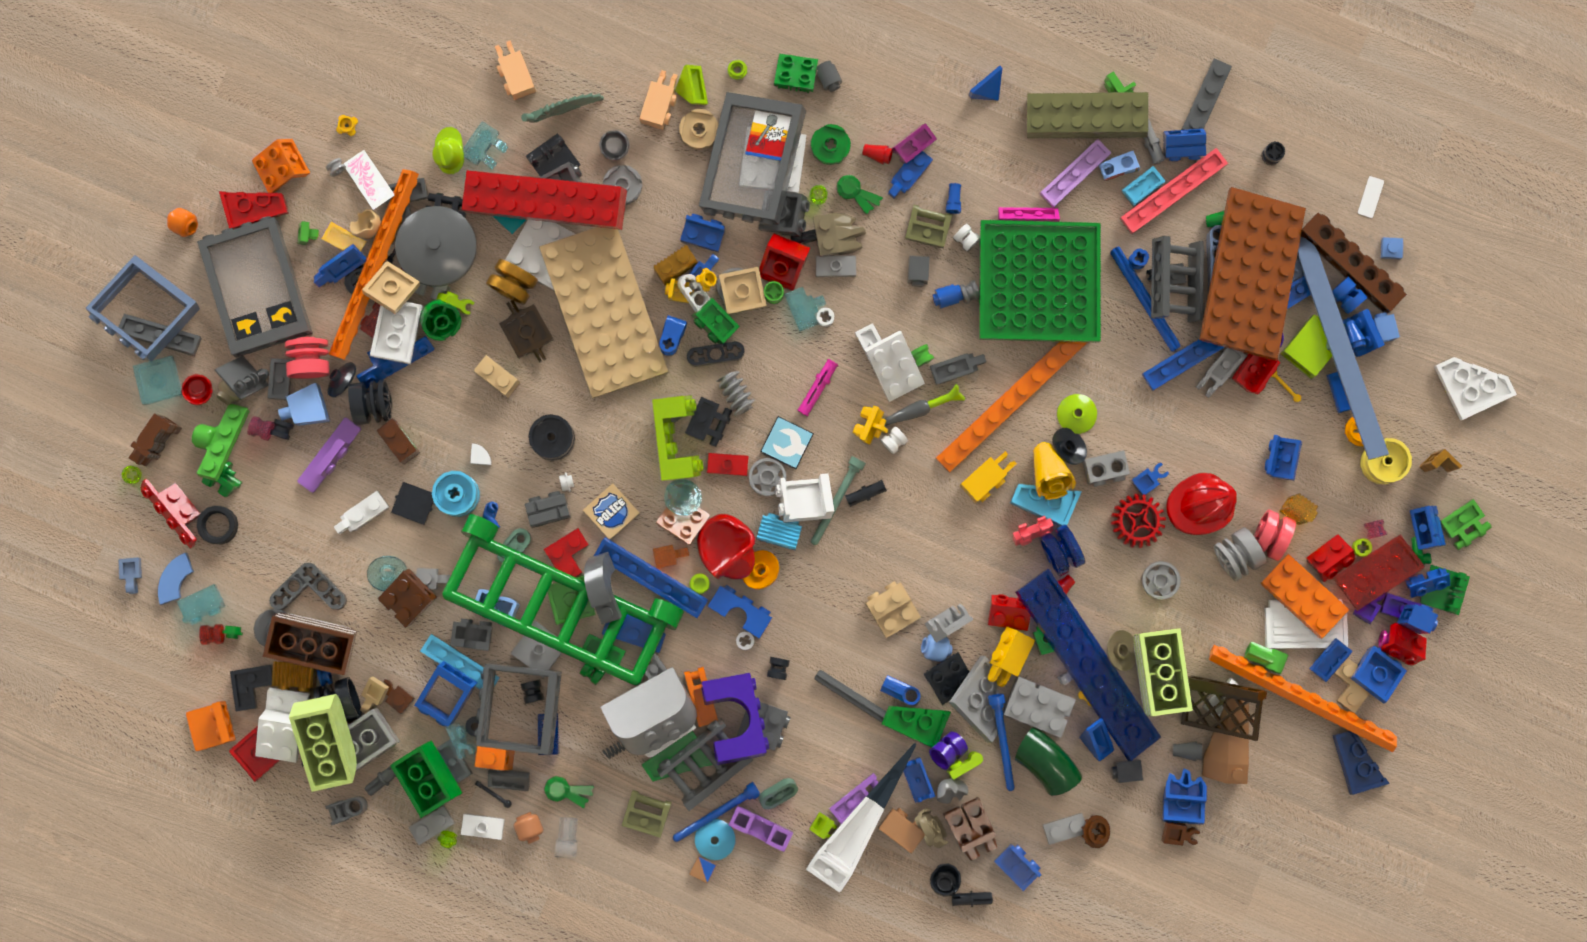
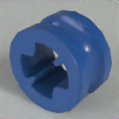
M317 669V676L322 687L326 683L333 684L331 672Z

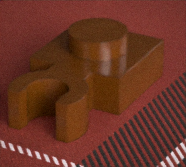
M385 679L384 682L389 686L386 693L389 697L385 702L402 714L415 698L400 685L394 689L392 682Z
M1165 821L1161 841L1164 844L1183 846L1184 840H1186L1190 844L1196 845L1198 841L1191 838L1193 834H1200V831L1195 827L1187 829V826L1183 823Z

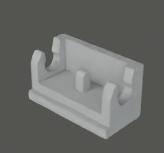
M957 605L961 614L952 606L924 623L936 643L973 620L963 605Z

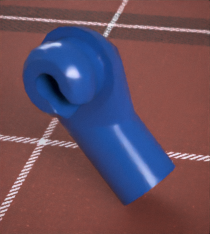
M493 501L489 502L484 508L482 518L500 528L495 519L498 504Z

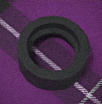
M208 507L201 512L197 519L198 534L203 540L211 544L221 545L228 543L238 532L237 517L226 507ZM216 513L225 515L229 521L227 533L220 537H213L206 529V521L211 515Z

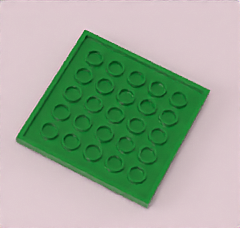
M981 220L979 340L1099 343L1101 341V223Z

